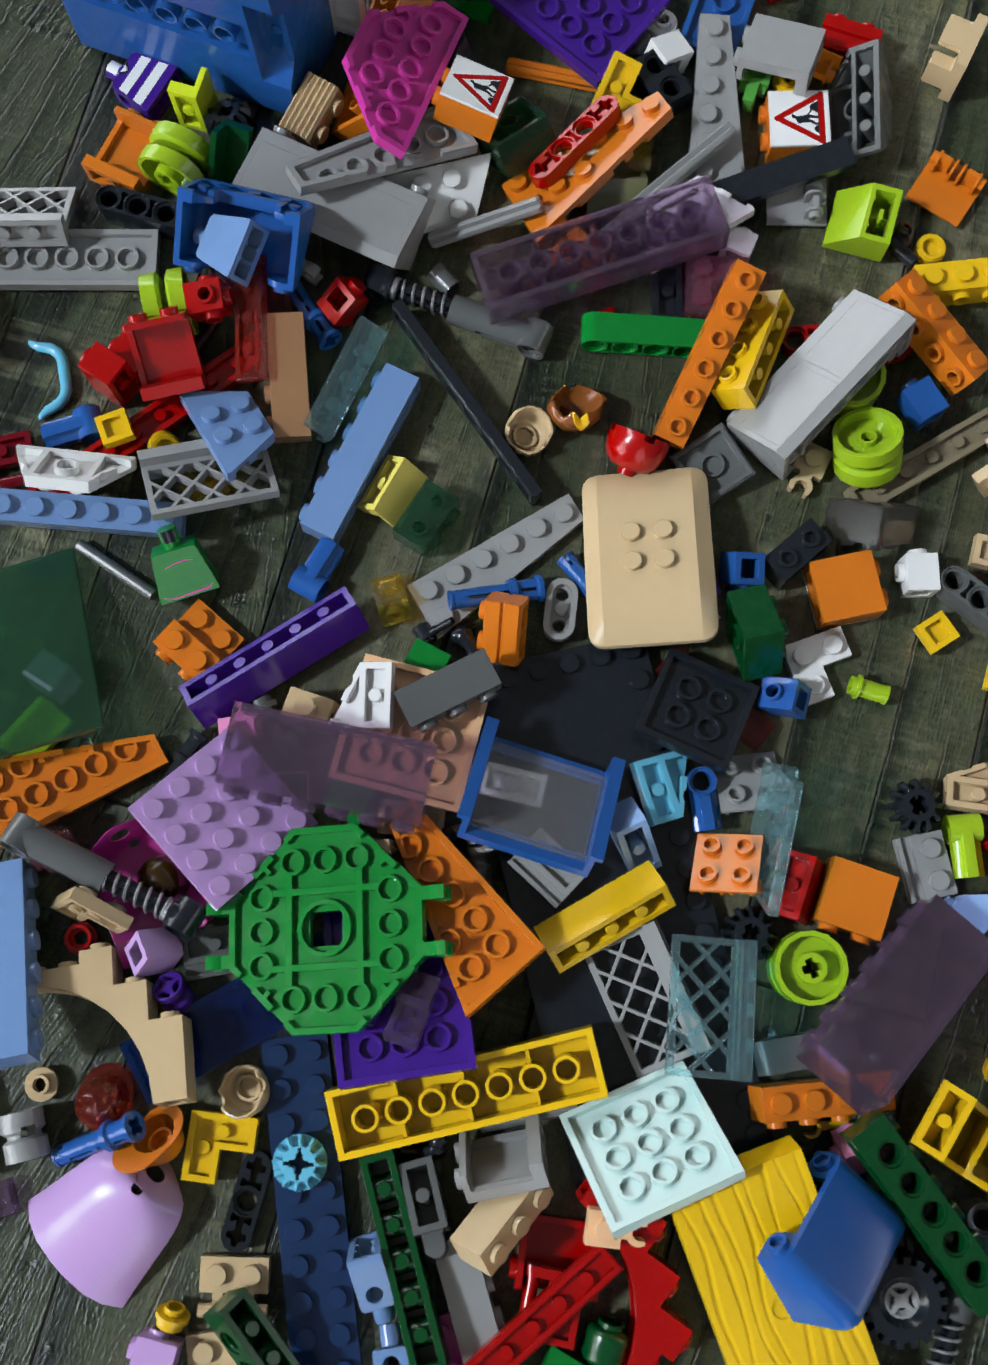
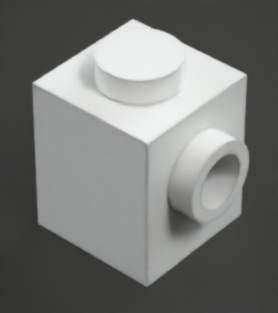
M923 548L911 549L897 561L894 566L895 582H899L900 598L932 597L941 590L938 552L927 553V550Z

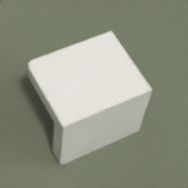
M679 29L651 38L644 52L645 54L654 49L665 65L675 62L676 68L682 74L694 50Z

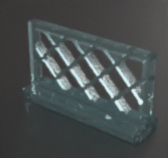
M763 762L750 831L752 835L764 836L759 880L762 881V892L755 894L768 916L778 917L804 785L798 779L799 769L796 766Z
M672 934L665 1075L752 1082L758 940ZM681 942L693 943L702 954L689 966L680 957ZM701 944H709L712 946L705 950ZM719 945L731 946V961L721 969L710 956V953ZM704 959L717 971V974L705 985L692 971ZM679 964L684 969L681 974H679ZM728 970H730V978L726 974ZM688 974L700 990L686 1001L678 992V982ZM722 977L730 987L729 997L720 1004L708 989ZM704 993L716 1008L702 1020L690 1005ZM679 1000L682 1006L677 1010V1001ZM728 1004H729V1014H728L727 1011L724 1009ZM684 1010H687L698 1023L686 1036L676 1027L677 1017ZM720 1012L728 1021V1031L718 1039L706 1024ZM701 1029L714 1042L702 1055L689 1042ZM676 1035H677V1036L679 1037L680 1041L675 1045V1040H676ZM726 1040H727V1049H726V1047L723 1045V1043H724ZM685 1045L697 1060L687 1069L674 1068L675 1053ZM717 1048L727 1057L726 1072L713 1071L705 1061ZM701 1064L706 1071L694 1069Z

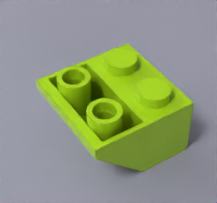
M869 183L838 190L835 194L821 247L880 262L890 245L904 190L878 183Z

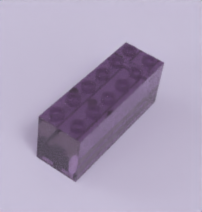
M235 701L215 782L223 787L224 793L234 798L248 800L249 795H255L257 800L267 805L281 807L283 801L291 803L290 806L300 812L314 814L316 808L325 810L324 814H327L329 818L347 821L349 815L358 817V821L362 825L380 828L382 822L391 824L395 832L413 835L414 829L422 831L439 750L438 744Z
M937 894L927 901L920 899L911 909L907 908L897 918L895 923L899 926L893 932L889 931L883 936L881 942L877 944L880 950L874 956L870 955L863 961L858 968L861 974L855 980H849L839 993L842 998L836 1005L833 1003L829 1005L821 1014L819 1019L823 1023L816 1030L812 1028L799 1042L803 1048L796 1058L860 1116L885 1107L890 1103L988 970V938Z

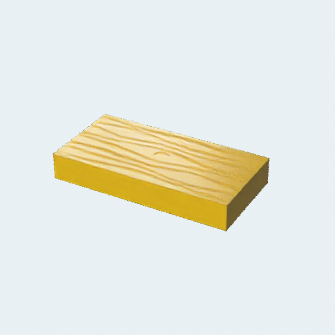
M790 1135L736 1155L745 1170V1179L670 1213L726 1365H880L863 1319L857 1326L846 1331L793 1322L757 1260L763 1245L772 1234L777 1232L797 1233L818 1194L802 1149Z

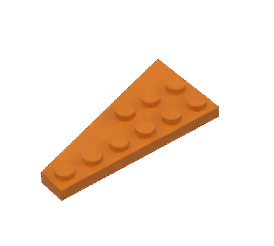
M658 91L623 111L619 121L551 187L546 189L536 188L533 185L528 169L501 184L511 204L535 196L541 199L543 212L522 219L539 247L547 241L546 235L555 226L560 228L567 221L565 217L575 207H582L615 175L613 170L622 161L627 163L634 156L633 150L642 142H649L674 117L671 107ZM568 148V149L562 150L558 155H559V156L566 155V154H568L572 149Z
M150 734L118 739L113 742L87 744L75 748L56 749L0 759V837L16 812L24 813L40 822L44 827H47L169 765L170 762L156 735Z
M412 801L390 819L388 823L408 872L423 886L446 884V886H450L452 889V901H426V918L435 941L447 940V942H453L454 957H443L464 1014L469 1019L539 957L546 948L417 803Z

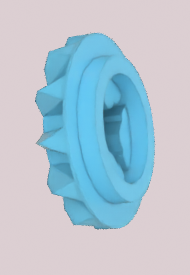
M295 1134L287 1137L277 1146L272 1159L274 1177L278 1179L283 1188H288L295 1192L312 1189L322 1180L327 1169V1155L324 1147L316 1138L310 1135ZM301 1148L303 1160L308 1161V1163H314V1165L304 1167L298 1178L296 1167L285 1162L294 1160Z

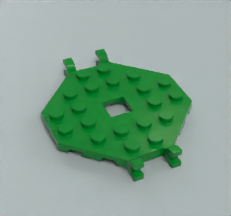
M356 823L291 829L283 838L284 842L273 855H269L252 874L254 879L242 891L235 894L217 911L206 902V916H215V918L229 917V955L205 956V970H214V972L231 971L251 989V993L268 1011L273 1012L292 1036L361 1033L427 957H454L453 942H447V940L427 942L426 901H452V889L450 886H446V884L423 886ZM341 911L342 942L339 945L313 947V913Z

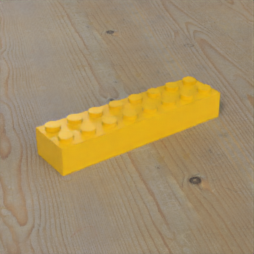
M592 1024L476 1052L478 1069L346 1090H340L338 1086L328 1089L324 1094L339 1162L609 1097Z

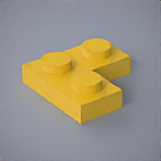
M617 50L614 51L591 104L601 96L613 95L618 99L621 112L642 101L631 95L630 92L643 64Z
M192 1109L180 1180L213 1185L217 1183L222 1150L254 1154L261 1117L252 1116L245 1119H233L219 1111Z

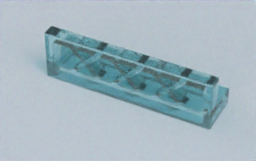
M363 316L358 318L303 423L304 426L318 433L316 440L322 444L334 438L388 334L386 330Z

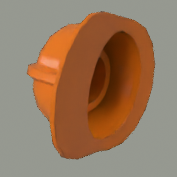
M158 1106L143 1118L146 1124L144 1139L137 1143L127 1142L113 1153L112 1163L118 1172L124 1174L137 1173L148 1167L167 1164L180 1153L185 1140L182 1129L184 1117L183 1112L177 1106L166 1108Z

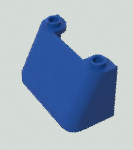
M206 178L194 179L177 187L173 264L183 266L184 270L190 273H202L203 269L210 266L196 256L199 245H196L193 241L195 229L199 226L206 227L210 216L213 214L249 218L270 231L253 275L267 278V284L273 287L274 292L290 294L299 285L316 205L310 201Z
M816 1150L809 1162L808 1168L812 1179L823 1183L797 1233L777 1232L772 1234L763 1245L757 1260L793 1322L846 1331L857 1326L863 1319L904 1233L905 1225L899 1212L838 1154Z

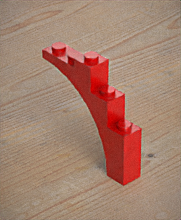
M585 1178L575 1194L580 1203L586 1208L588 1205L599 1206L589 1182ZM664 1217L649 1223L648 1227H640L633 1231V1236L643 1237L645 1240L644 1247H634L627 1240L621 1239L619 1252L622 1256L629 1284L630 1315L627 1331L631 1336L624 1365H659L661 1354L674 1362L678 1354L681 1355L688 1349L691 1343V1335L694 1333L683 1317L663 1303L665 1299L669 1300L677 1291L680 1279L675 1268L650 1249L652 1245L656 1246L665 1235L667 1222Z

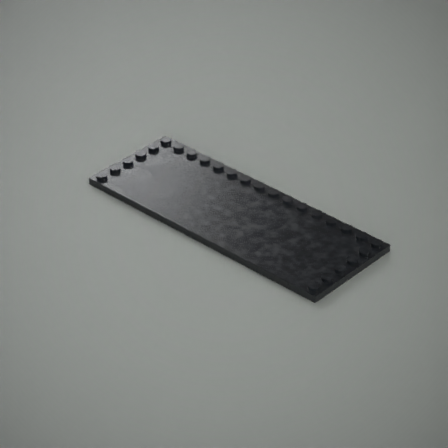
M590 643L525 658L515 667L501 664L493 666L502 686L497 691L498 696L488 701L477 747L486 718L489 716L500 720L495 737L604 772H606L613 756L626 760L617 803L632 796L645 816L629 764L672 752V750L633 733L656 682L647 646L599 649ZM491 751L488 762L548 776L540 809L485 796L492 827L530 838L541 827L564 850L584 856L600 785ZM684 793L685 806L682 818L649 827L662 866L656 868V871L667 885L676 906L656 918L713 1042L712 1049L700 1054L696 1053L682 1060L736 1155H739L775 1140L772 1129H766V1124L751 1120L748 1085L759 1084L760 1082L726 951L722 945L723 940L711 893L705 892L702 895L699 892L689 891L697 839L693 831L692 820ZM610 834L603 863L595 862L587 878H584L561 904L555 908L507 863L514 855L498 850L511 909L538 939L539 937L533 927L628 872ZM640 935L627 939L623 953L641 960L645 946ZM621 943L611 946L610 948L619 951ZM545 950L525 968L541 1036L592 1024L608 1093L639 1079L586 960L584 959L564 972L559 973ZM605 950L593 954L592 956L597 967L611 973L617 955ZM647 954L645 962L653 964L649 954ZM621 957L614 975L633 982L639 964ZM643 966L636 984L655 991L659 982L657 972ZM601 975L606 985L608 977ZM612 980L608 992L611 999L625 1004L631 987ZM661 985L659 993L667 996L663 986ZM634 989L628 1006L647 1013L653 996ZM657 998L651 1015L670 1022L674 1010L670 1002ZM615 1006L620 1017L623 1009ZM626 1011L622 1024L626 1031L639 1036L645 1018ZM675 1017L673 1024L681 1027L677 1017ZM648 1020L643 1038L661 1045L667 1027ZM671 1029L665 1047L676 1052L689 1048L690 1046L685 1035ZM629 1038L634 1048L637 1041ZM640 1042L636 1055L641 1066L645 1067L654 1063L659 1050ZM663 1052L660 1060L671 1055ZM563 1127L573 1175L578 1189L586 1176Z

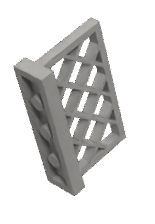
M76 187L0 188V199H5L0 202V247L68 246L70 242L68 227L78 197ZM59 198H65L57 203L54 202ZM28 199H34V200H32V201H30V202H28V203H25V202H24V201H26V200H28ZM45 205L47 206V208L40 212L36 211L37 209ZM14 206L18 207L10 212L6 211Z
M203 439L137 451L153 521L280 497L267 449L258 454L256 460L263 459V461L257 468L245 463L239 469L251 475L245 483L236 479L228 482L223 473L214 469L219 466ZM200 471L194 480L183 476L185 473ZM207 476L219 480L213 489L201 484ZM168 477V480L162 486L150 481L152 479ZM258 478L270 484V488L260 490L251 486ZM176 482L188 486L181 495L170 490ZM227 484L238 489L233 495L226 496L220 493ZM195 490L207 495L202 501L194 502L188 499ZM163 496L175 501L170 507L160 509L156 507V504Z
M657 918L598 951L605 950L617 955L611 973L599 969L592 955L585 959L637 1078L696 1053L700 1054L712 1049V1039ZM640 935L645 946L641 960L623 953L627 939ZM621 943L619 951L610 948L611 946ZM647 954H649L653 964L645 962ZM621 957L639 964L633 982L614 975ZM643 966L655 970L658 974L659 982L655 991L636 984ZM601 975L608 977L606 985ZM612 980L631 987L625 1004L611 999L608 990ZM661 985L663 986L667 996L659 993ZM634 989L653 996L647 1013L628 1006ZM657 998L671 1003L674 1012L670 1022L651 1015ZM615 1006L623 1009L620 1017ZM626 1011L645 1018L639 1036L625 1030L622 1021ZM675 1017H677L681 1027L673 1024ZM648 1020L667 1027L661 1045L643 1038ZM671 1029L684 1034L690 1047L680 1052L665 1047ZM629 1038L637 1041L634 1048ZM640 1042L659 1050L655 1062L645 1067L641 1066L636 1055ZM663 1052L671 1055L660 1060Z

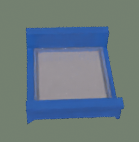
M487 716L457 813V818L462 819L457 837L587 878L594 863L602 864L604 861L626 760L613 756L606 772L495 737L500 720Z

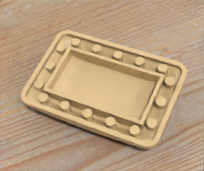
M687 467L655 470L648 474L636 473L633 477L619 473L597 475L587 479L582 487L587 621L590 642L599 649H618L702 643L712 640L718 633L719 620L706 474L698 468Z

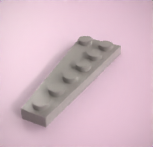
M700 13L689 152L727 121L735 126L737 136L690 174L686 182L698 175L710 182H714L745 171L735 66H733L734 53L730 15Z
M434 105L426 109L402 160L375 144L368 131L285 164L286 174L302 196L451 159H460L463 156L477 153L478 143L472 135L432 119L436 108Z
M568 493L407 585L408 591L431 627L449 617L455 620L453 625L436 635L438 641L448 635L479 608L477 606L450 611L447 601L448 590L454 591L505 584V581L509 578L514 577L516 579L521 572L542 558L548 550L553 549L583 524V515ZM489 594L479 595V596H472V597H467V598H468V599H473V598L487 597Z

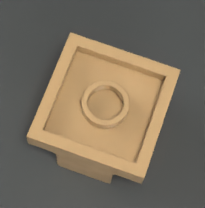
M979 13L976 20L972 22L951 14L938 44L957 52L958 55L953 58L939 51H934L921 77L923 82L941 89L938 96L939 99L949 102L986 28L988 16Z

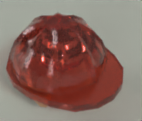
M114 1063L101 1064L88 1073L77 1092L74 1103L76 1116L85 1127L96 1131L104 1121L111 1119L119 1120L125 1113L132 1111L134 1086L130 1073L121 1065Z

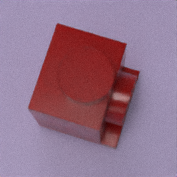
M337 276L316 304L333 326H352L354 323L353 319L369 299L364 294L366 287L359 279Z

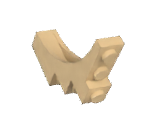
M107 942L94 943L90 945V949L79 951V962L65 961L59 963L58 968L47 970L46 967H41L42 980L38 983V994L56 993L71 995L94 1002L108 1011L127 1030L140 1051L146 1067L154 1105L166 1108L197 1102L192 1020L180 1014V1011L162 1012L159 1014L160 1018H158V1003L152 995V986L154 984L143 976L123 979V967L115 947Z

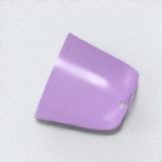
M102 1150L84 1160L56 1182L29 1199V1222L37 1243L66 1280L83 1295L102 1305L123 1308L178 1226L183 1211V1199L176 1175L169 1162L157 1165L164 1173V1180L157 1183L148 1177L146 1169L130 1174L118 1172L112 1163L114 1151ZM134 1183L142 1190L141 1194L135 1195L131 1191Z

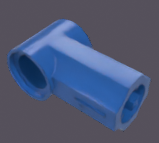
M95 404L82 405L73 410V415L41 424L40 431L46 447L62 449L78 443L92 445L101 437L94 418L102 415L100 406Z
M321 537L306 563L299 565L294 571L288 588L313 603L319 602L325 595L330 584L329 579L345 555V550L334 541Z
M700 766L694 768L685 775L688 776L685 791L688 796L693 831L701 832L721 829L722 822L716 792V775L708 767ZM696 773H701L707 778L708 784L704 791H699L693 786L692 778Z

